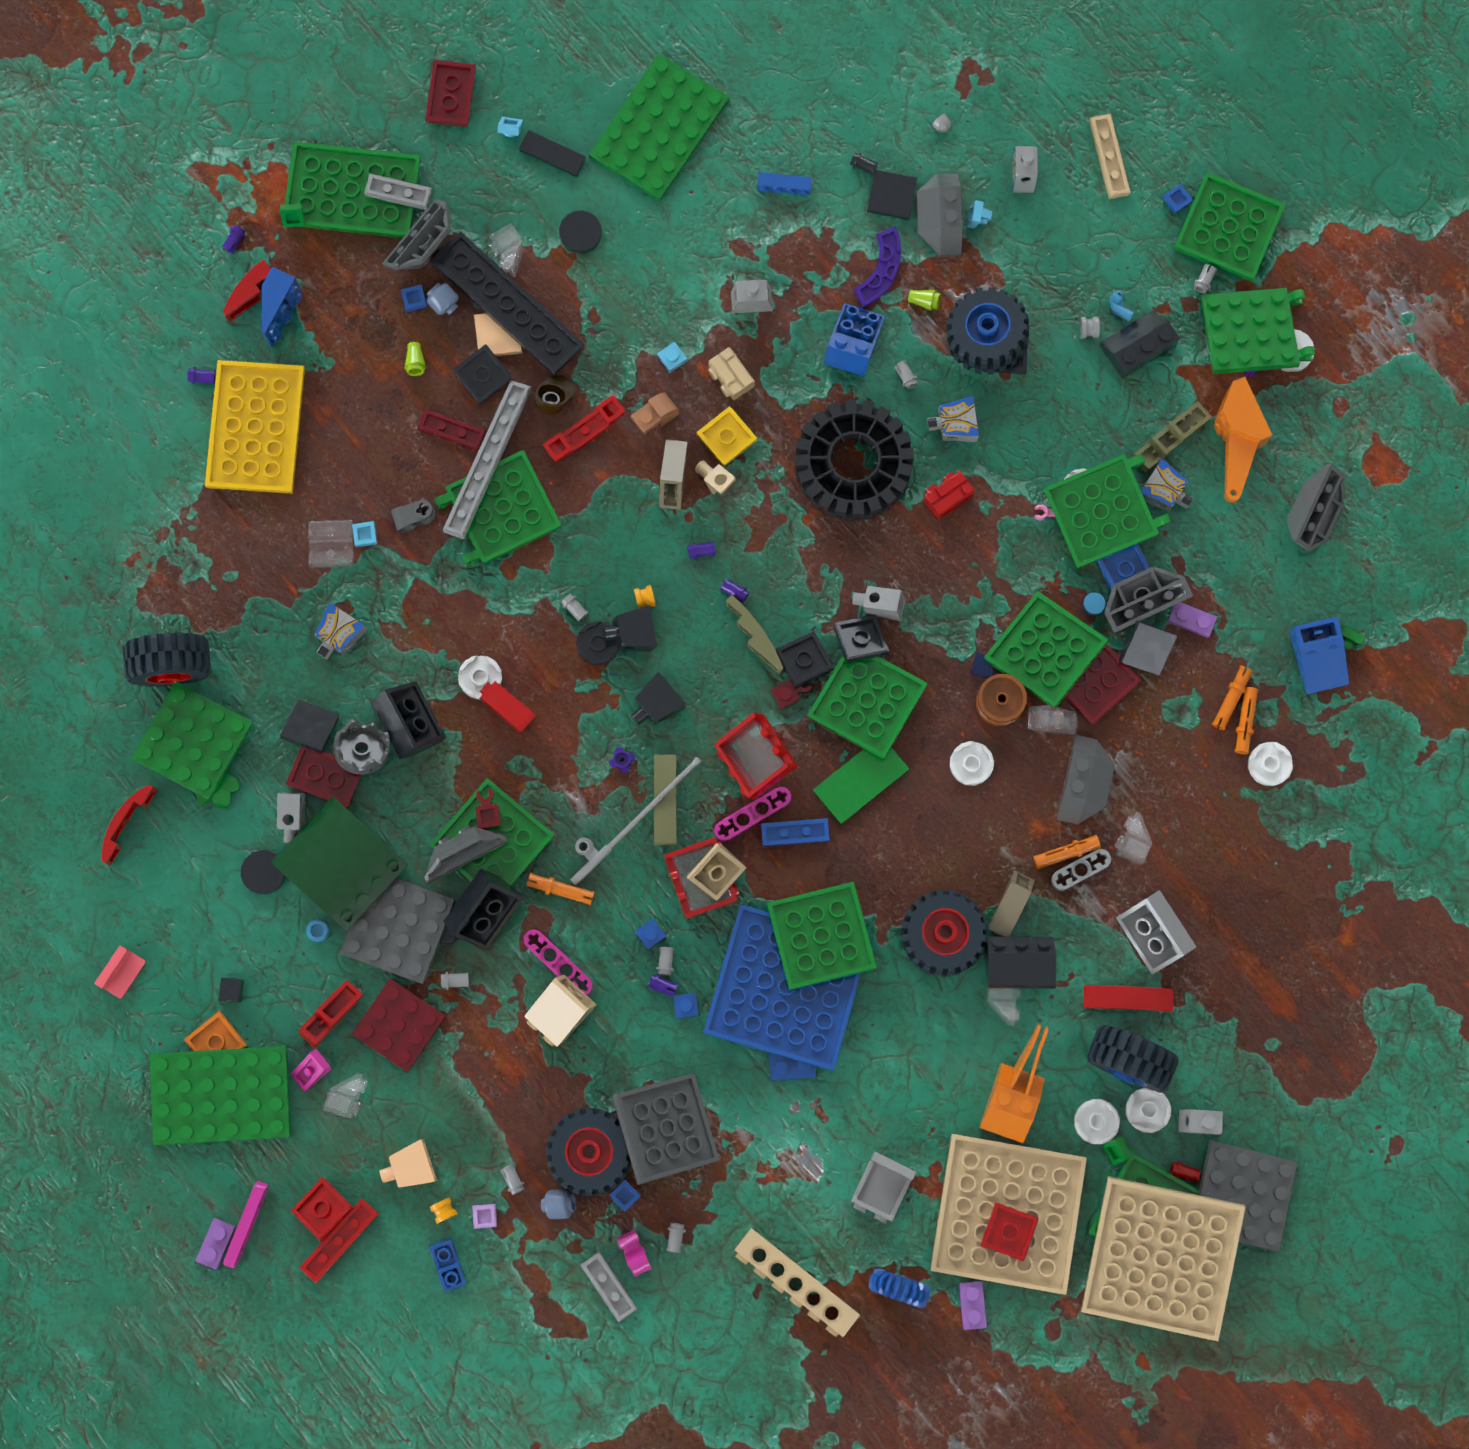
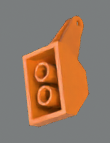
M1245 377L1232 382L1224 395L1214 421V429L1217 435H1221L1223 441H1225L1224 498L1229 503H1234L1240 498L1255 451L1264 447L1272 436L1270 428Z
M1037 1024L1033 1035L1015 1066L1011 1067L1003 1063L1000 1064L979 1126L980 1129L1019 1143L1024 1142L1034 1120L1045 1078L1034 1074L1049 1030L1048 1027H1045L1041 1034L1030 1073L1022 1071L1039 1035L1041 1028L1039 1024Z

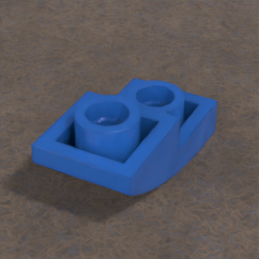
M448 1238L429 1245L444 1292L466 1285L452 1239Z

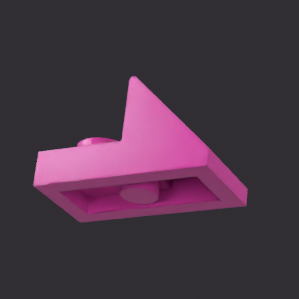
M315 1049L308 1054L290 1075L305 1092L330 1072L331 1067Z

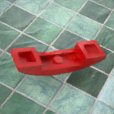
M614 394L597 405L596 410L562 434L559 432L543 444L555 463L594 440L626 413Z
M151 785L143 787L133 794L117 811L104 838L102 862L109 866L112 865L122 846L115 843L137 806L148 807L158 791Z
M1084 985L1083 1008L1173 1012L1174 989Z

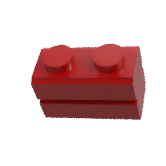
M961 471L956 474L953 472L949 473L942 479L944 481L939 486L934 484L925 491L926 495H924L923 500L937 520H940L974 496V488Z

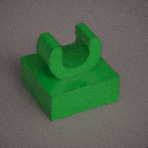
M298 202L288 205V203L280 205L283 228L305 226L302 204Z
M1343 625L1341 628L1342 635L1345 636L1343 639L1345 649L1349 651L1354 641L1361 645L1365 638L1362 633L1346 625Z
M1120 1136L1102 1145L1113 1165L1132 1157L1133 1147L1128 1149L1124 1142L1128 1140L1127 1137Z

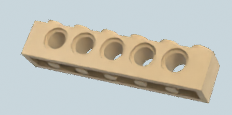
M750 1228L734 1249L737 1252L736 1258L745 1265L750 1262L756 1267L753 1271L763 1279L766 1276L773 1281L771 1286L781 1294L784 1291L790 1294L792 1297L789 1300L799 1308L802 1305L810 1310L808 1315L816 1322L820 1320L828 1325L826 1330L835 1337L838 1334L844 1337L860 1316L859 1313L754 1229ZM758 1248L766 1252V1258L761 1262L755 1261L753 1258V1252ZM775 1263H780L784 1266V1272L780 1276H775L771 1273V1267ZM794 1277L802 1281V1286L799 1290H792L789 1287V1281ZM811 1292H817L820 1295V1301L815 1305L807 1302V1296ZM830 1306L836 1307L838 1310V1315L835 1319H828L825 1316V1311Z

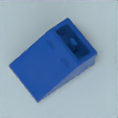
M274 267L271 268L262 284V334L270 347L280 340L283 326L285 323H289L294 306L300 303L303 296L296 278Z
M844 303L829 341L823 364L865 376L885 316Z
M1338 617L1294 626L1289 631L1306 695L1349 685L1344 640Z

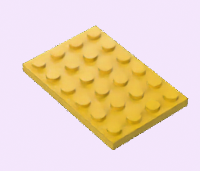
M217 361L205 478L206 488L293 494L305 374L304 366Z

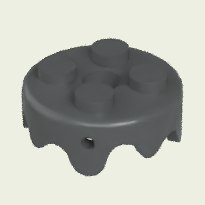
M351 719L341 731L336 733L333 748L334 757L337 763L348 772L362 775L376 772L387 762L390 748L389 734L387 731L382 732L375 723L371 722L368 725H361L358 723V720ZM363 747L367 752L359 753L355 749Z

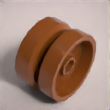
M996 674L989 677L982 684L976 696V709L979 716L986 723L993 726L1012 724L1020 717L1027 703V693L1023 684L1016 677L1009 674ZM1000 697L1004 699L1003 703L998 701Z

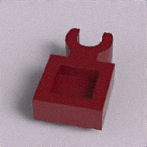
M788 680L771 689L770 692L780 710H783L800 700L799 693H808L812 687L810 685L807 688L801 686L794 688L791 681Z
M488 789L489 796L485 799L481 797L480 791L476 792V797L482 805L475 807L478 828L480 829L501 826L498 804H491L494 798L492 789Z

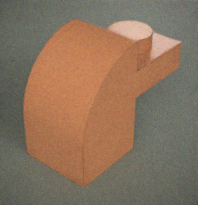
M660 393L649 399L645 406L632 414L631 419L642 433L646 434L658 424L663 427L679 415V410L666 393Z

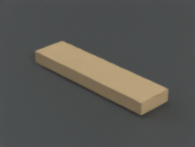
M1111 114L1091 117L1089 123L1108 198L1128 196L1131 192Z

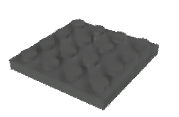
M395 878L349 928L340 954L424 984L440 944V938H442L446 925L443 921L454 907L456 900Z
M694 1073L612 1095L638 1185L719 1161Z
M1209 1140L1198 1195L1245 1205L1239 1242L1279 1252L1297 1162Z

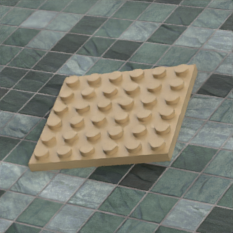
M951 1134L930 1271L1066 1295L1087 1157ZM995 1202L1039 1218L1024 1262L980 1246Z
M1108 1176L1081 1312L1218 1341L1245 1205Z

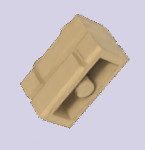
M730 347L709 360L708 372L713 380H719L722 384L720 389L726 397L730 396L733 401L755 386L754 379Z

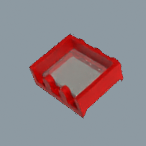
M753 712L714 744L718 750L717 755L722 761L726 762L729 767V774L738 781L740 791L747 798L758 799L759 796L787 774L799 768L764 714Z
M715 837L664 854V860L685 920L736 903L737 897L740 896L736 883H734L716 901L687 878L716 844H722L721 841L717 842Z

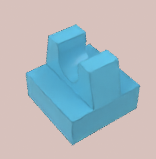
M975 200L969 207L966 227L975 229L978 224L986 225L988 220H991L992 211L983 208L984 202Z

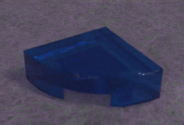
M976 652L970 674L984 678L993 676L992 665L984 659L985 655Z

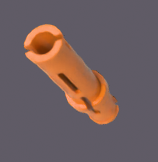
M1245 666L1239 667L1240 669L1234 681L1230 682L1228 686L1230 689L1214 722H1212V725L1216 728L1219 726L1220 730L1224 731L1226 729L1225 727L1241 695L1246 691L1245 686L1251 674H1253V671L1249 668L1246 670Z
M1245 687L1246 691L1243 697L1239 727L1236 728L1238 735L1235 753L1249 754L1250 739L1254 734L1252 726L1258 693L1257 688Z
M1094 835L1084 840H1074L1066 846L1033 856V860L1037 870L1069 858L1082 857V854L1100 849L1101 845L1097 835Z
M530 873L526 887L545 891V894L548 895L552 893L591 906L593 900L591 898L594 897V891L558 882L552 877L548 879Z

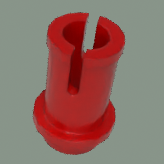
M1177 1161L1171 1164L1170 1174L1176 1178L1179 1177L1197 1183L1200 1177V1169L1183 1165L1181 1161Z

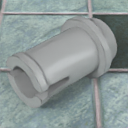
M1204 265L1199 278L1194 282V289L1197 292L1206 293V291L1210 290V283L1217 271L1215 267L1211 266L1210 270H1208L1209 265Z
M906 360L894 366V369L903 381V387L911 389L918 384V377L913 375Z
M569 594L561 601L563 608H567L578 622L589 613L576 600L575 595Z
M660 947L659 966L656 967V970H658L660 975L671 976V972L674 971L672 968L674 948Z
M446 972V974H441L442 988L449 990V987H469L468 973L448 974Z
M514 1164L500 1170L509 1187L508 1192L511 1191L512 1195L525 1189L523 1186L525 1183L521 1182Z
M671 1223L670 1227H668L670 1233L666 1251L680 1253L683 1232H686V1230L684 1229V1224Z

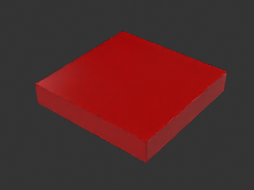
M322 1177L291 1211L319 1241L324 1242L350 1214L354 1207L326 1178Z
M995 1202L980 1246L1024 1262L1039 1218Z

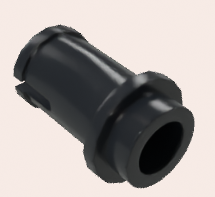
M855 153L850 162L853 169L858 168L873 176L878 163L861 156L862 153Z

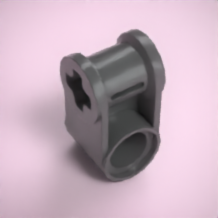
M419 500L408 505L399 506L391 511L398 533L408 532L416 527L429 524L436 516L434 508L427 500ZM424 508L427 509L426 515H422V509Z

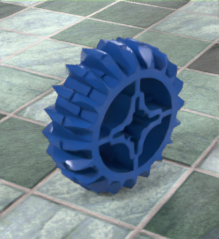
M874 1269L869 1280L871 1291L919 1308L925 1307L930 1298L931 1288L928 1285L886 1270Z

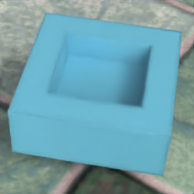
M502 117L498 124L497 133H503L508 137L519 136L523 120Z
M673 342L657 353L658 358L669 373L687 361V357L676 342Z
M374 521L352 524L356 547L378 544Z

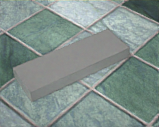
M369 174L364 194L368 197L426 210L429 206L433 190L430 187Z
M600 1252L580 1265L618 1322L638 1309Z

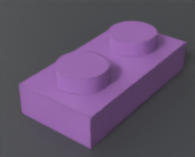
M1180 602L1173 606L1167 622L1209 638L1217 616Z
M214 1218L195 1261L218 1270L236 1226Z
M982 1281L959 1283L963 1330L987 1328Z

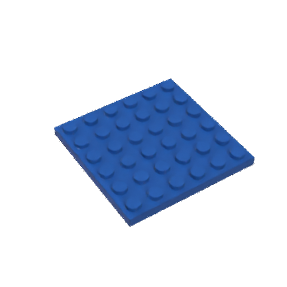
M740 904L703 1034L834 1072L861 973L789 991L769 912Z

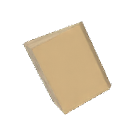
M716 844L687 878L717 901L746 867L722 844Z

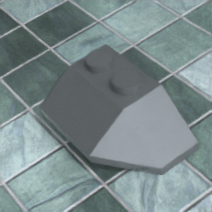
M936 174L916 193L918 234L935 250L939 257L961 256L962 207L958 174Z
M435 199L382 265L392 270L422 268L428 264L431 256L437 249L443 246L444 240L451 231L448 204Z
M1327 464L1303 483L1287 518L1292 540L1306 551H1311L1313 548L1327 542L1344 505L1343 481H1345V474L1332 464Z
M1151 567L1114 584L1104 614L1113 633L1135 624L1137 620L1142 621L1192 597L1193 594L1184 576Z
M1076 734L1074 736L1056 817L1058 821L1078 825L1106 807L1115 764L1097 739Z
M467 826L459 830L456 837L452 839L446 837L440 840L438 846L434 847L424 877L426 882L430 884L507 844L506 837L477 827L470 828Z

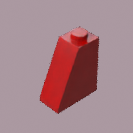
M496 681L492 684L487 682L479 691L482 693L479 699L518 734L536 716Z

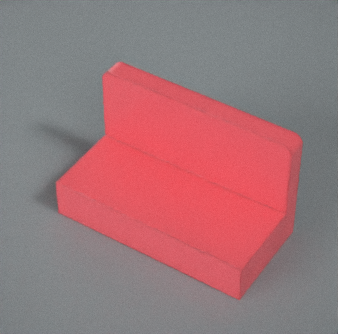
M119 946L94 984L122 999L146 964V961L127 948Z

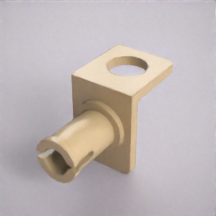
M701 461L695 468V471L704 477V481L712 494H715L717 491L722 494L736 480L731 473L719 464L713 469L705 461Z

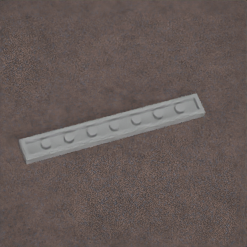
M510 381L443 528L444 533L461 539L465 538L530 395L531 386Z

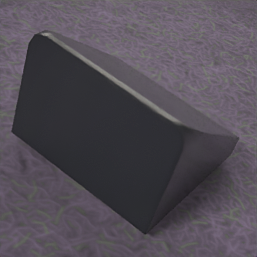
M221 978L218 1000L241 1002L244 980Z

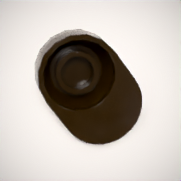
M555 375L548 377L536 389L534 396L536 407L546 414L560 413L566 403L575 396L576 385L572 380L564 376Z

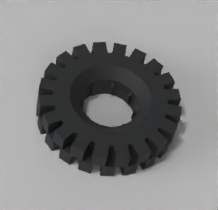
M845 400L844 405H839L836 402L828 405L826 411L820 410L813 415L812 421L810 423L807 422L802 430L795 455L797 481H800L801 490L805 497H810L811 504L818 510L823 508L826 510V514L836 518L839 515L843 516V520L854 521V518L861 517L862 521L871 519L872 515L876 513L881 515L888 511L889 506L895 505L909 484L914 460L910 436L907 431L904 432L902 429V422L897 417L893 419L890 416V411L882 406L880 409L873 407L874 403L863 401V404H856V400ZM848 439L862 440L872 447L871 450L875 451L878 462L874 463L876 469L868 477L865 475L863 479L850 480L849 477L846 479L837 473V468H833L831 463V456L834 457L835 453L833 452L834 448L839 443L843 444Z

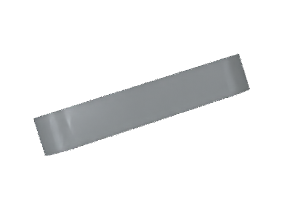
M1104 849L1095 850L1056 871L1051 877L1053 888L1058 891H1064L1105 869L1111 862L1109 852ZM1096 854L1104 855L1106 858L1103 861L1104 865L1097 863L1092 866L1095 871H1092L1091 865L1086 859L1089 858V861L1092 862L1097 859ZM1077 864H1084L1087 868L1086 875L1078 876L1075 873V866ZM1067 869H1070L1072 877L1065 881L1066 886L1057 884V875L1060 874L1061 877L1069 874Z

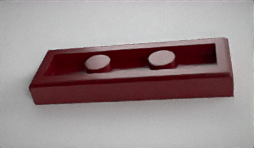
M426 408L418 426L419 431L477 452L487 433L484 429Z

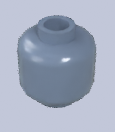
M437 283L427 293L429 296L427 303L439 315L444 313L450 315L458 307L456 302L459 296L446 283L442 285Z
M568 1189L549 1190L546 1192L545 1198L541 1200V1209L549 1219H567L576 1210L575 1195L571 1194Z

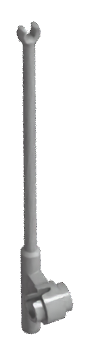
M696 757L676 779L600 851L594 847V843L589 838H580L575 844V849L589 861L570 879L572 883L577 886L612 851V848L701 760ZM584 842L588 845V848L585 851L582 849V844Z

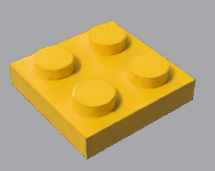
M730 406L696 432L699 439L723 467L757 441V437Z

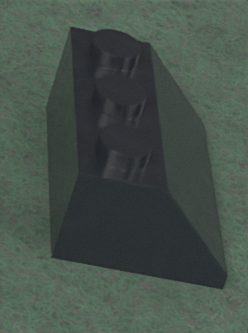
M1151 311L1101 341L1099 346L1121 379H1124L1175 348L1180 338L1168 320L1155 311Z
M416 681L385 689L370 701L384 730L388 732L389 739L400 760L414 756L446 739Z
M480 869L443 922L452 936L487 950L524 896L499 876Z
M988 937L984 950L988 988L1056 989V949L1054 937Z

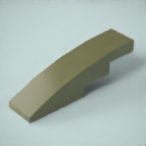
M1197 401L1170 422L1166 428L1155 435L1146 445L1135 452L1132 457L1142 454L1145 464L1141 465L1140 468L1145 473L1148 472L1161 459H1164L1207 423L1212 416Z
M731 595L726 600V606L740 617L737 621V627L751 638L747 642V647L781 675L783 666L763 628L751 613Z
M654 755L655 799L676 779V755ZM677 785L654 806V845H677Z

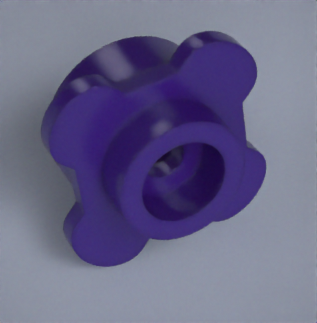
M618 747L615 749L613 759L609 761V764L612 768L617 767L621 769V772L627 773L630 770L631 762L635 760V755Z

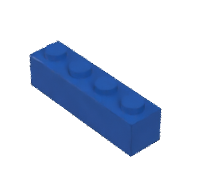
M759 172L757 190L762 192L773 191L774 193L786 192L787 194L797 193L806 196L810 195L812 177Z

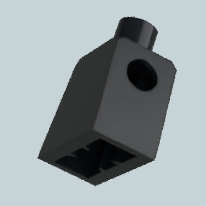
M650 606L619 614L612 620L613 627H606L602 630L604 641L615 640L617 650L651 652L657 647Z
M658 672L636 696L635 702L640 708L632 713L631 717L638 725L648 717L656 725L686 708V704Z

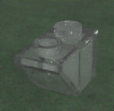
M512 223L489 235L491 241L489 247L495 256L499 255L501 258L500 265L506 273L510 272L514 278L517 276L524 246L521 237Z
M1052 705L1029 707L1028 729L1044 733L1076 734L1078 723L1076 712L1059 707L1054 708Z
M1135 812L1133 816L1129 815L1124 824V828L1127 830L1124 836H1119L1115 848L1118 849L1116 855L1142 865L1152 845V840L1141 813Z
M987 984V1003L1007 1026H1015V1021L1019 1022L1020 1010L1016 1008V999H1020L1021 988H988Z
M358 1073L331 1087L323 1110L351 1119L353 1115H357L361 1102H358L360 1093L365 1092L368 1080H365L366 1075Z

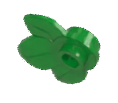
M225 774L210 800L196 794L197 801L200 806H203L212 800L219 808L227 809L231 802L230 792L240 790V786L234 776Z

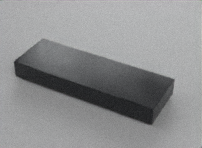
M528 130L519 147V151L577 177L586 160V156Z

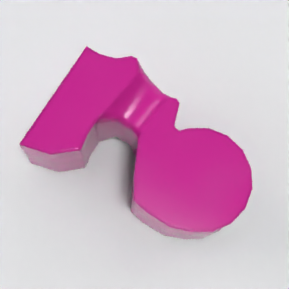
M636 1229L617 1237L621 1250L624 1249L625 1259L635 1277L652 1269L644 1248L639 1243Z

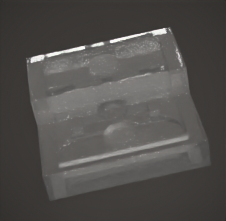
M353 520L309 521L310 568L354 566Z

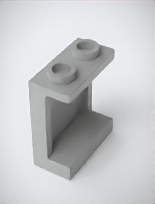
M874 1152L852 1196L851 1202L855 1203L853 1208L863 1213L869 1210L875 1213V1219L885 1224L887 1220L893 1222L898 1207L916 1172Z

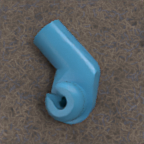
M1115 291L1109 299L1113 314L1129 322L1134 312L1124 307L1123 293Z

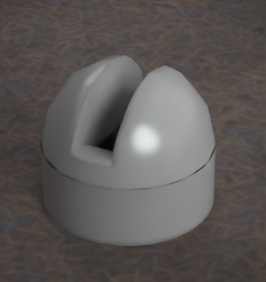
M944 113L933 122L932 126L938 132L944 133L950 128L951 121Z

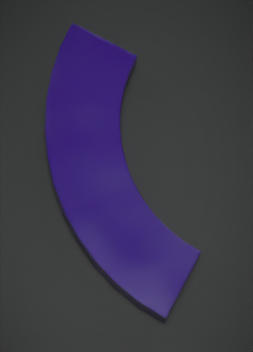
M896 226L876 234L879 246L877 267L864 283L854 288L862 309L879 300L888 291L897 275L901 259V243Z

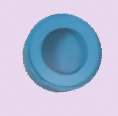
M1090 593L1083 601L1084 611L1093 616L1099 615L1106 605L1104 597L1099 593Z
M319 919L311 921L306 928L308 938L314 942L325 941L330 933L328 924Z

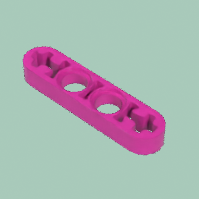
M785 787L775 788L718 822L714 828L715 837L722 842L729 841L783 809L791 801L790 791ZM777 792L781 794L786 793L785 802L782 803L781 800L775 802L774 805L777 808L773 809L771 802L767 798L771 797L773 801L777 798ZM766 803L769 807L768 812L764 815L758 814L756 811L757 804ZM740 814L748 815L750 821L746 826H741L737 823V817ZM733 819L735 827L739 830L735 832L734 828L730 829L727 837L723 834L719 835L720 826L724 828L731 826L729 821Z
M533 929L526 932L524 944L559 977L561 976L560 968L564 964L571 965L573 973L567 978L572 980L576 973L579 972L581 975L577 978L581 982L588 981L586 985L588 990L581 991L586 995L591 993L593 983L590 978L538 930ZM531 934L533 936L538 934L540 936L538 941L542 945L545 941L548 943L539 954L536 950L540 948L536 944L529 945L531 941L529 936ZM548 949L555 950L557 954L556 959L551 962L546 961L544 958V953Z
M259 1180L255 1183L223 1265L233 1269L238 1265L267 1194L269 1184Z

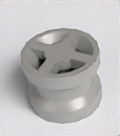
M1096 316L1092 319L1080 317V338L1084 339L1087 336L1099 338V317Z

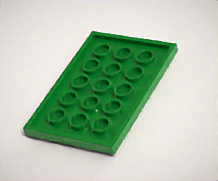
M658 53L589 153V157L661 201L728 103L729 96Z
M294 141L284 205L286 203L291 205L298 202L302 204L305 226L301 227L403 238L412 228L415 207L365 196L364 192L369 174L418 185L421 155Z
M287 1046L150 1054L153 1145L291 1137Z

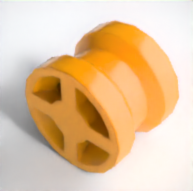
M651 585L641 590L639 588L634 589L638 609L645 606H656Z
M450 1197L429 1207L436 1215L435 1221L437 1224L458 1214L456 1209H453L451 1206L452 1200Z

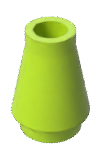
M910 290L908 302L930 311L933 309L938 310L941 293L936 292V290Z
M418 342L408 344L404 368L407 370V374L411 376L422 375L426 369L421 345Z

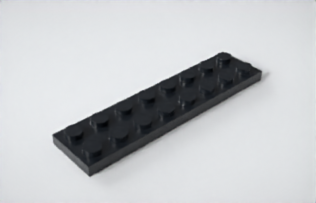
M461 231L430 260L434 267L553 376L584 348V344Z

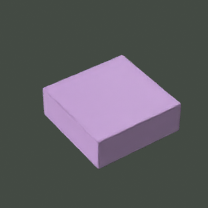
M496 1204L472 1206L474 1229L497 1227Z

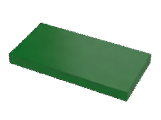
M893 748L890 749L885 760L863 749L813 789V792L841 825L906 773L909 768Z

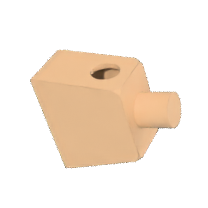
M423 1139L389 1156L391 1166L380 1170L383 1183L396 1179L398 1188L437 1181Z

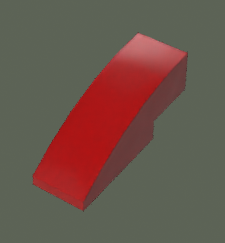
M264 259L241 279L229 297L223 311L229 323L262 300V284L271 270Z
M346 980L299 1029L298 1035L315 1049L349 1013L363 994Z

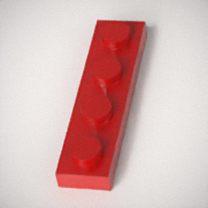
M361 1198L350 1214L299 1268L311 1280L318 1283L379 1213Z

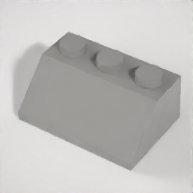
M1160 890L1116 917L1152 975L1196 948V945Z

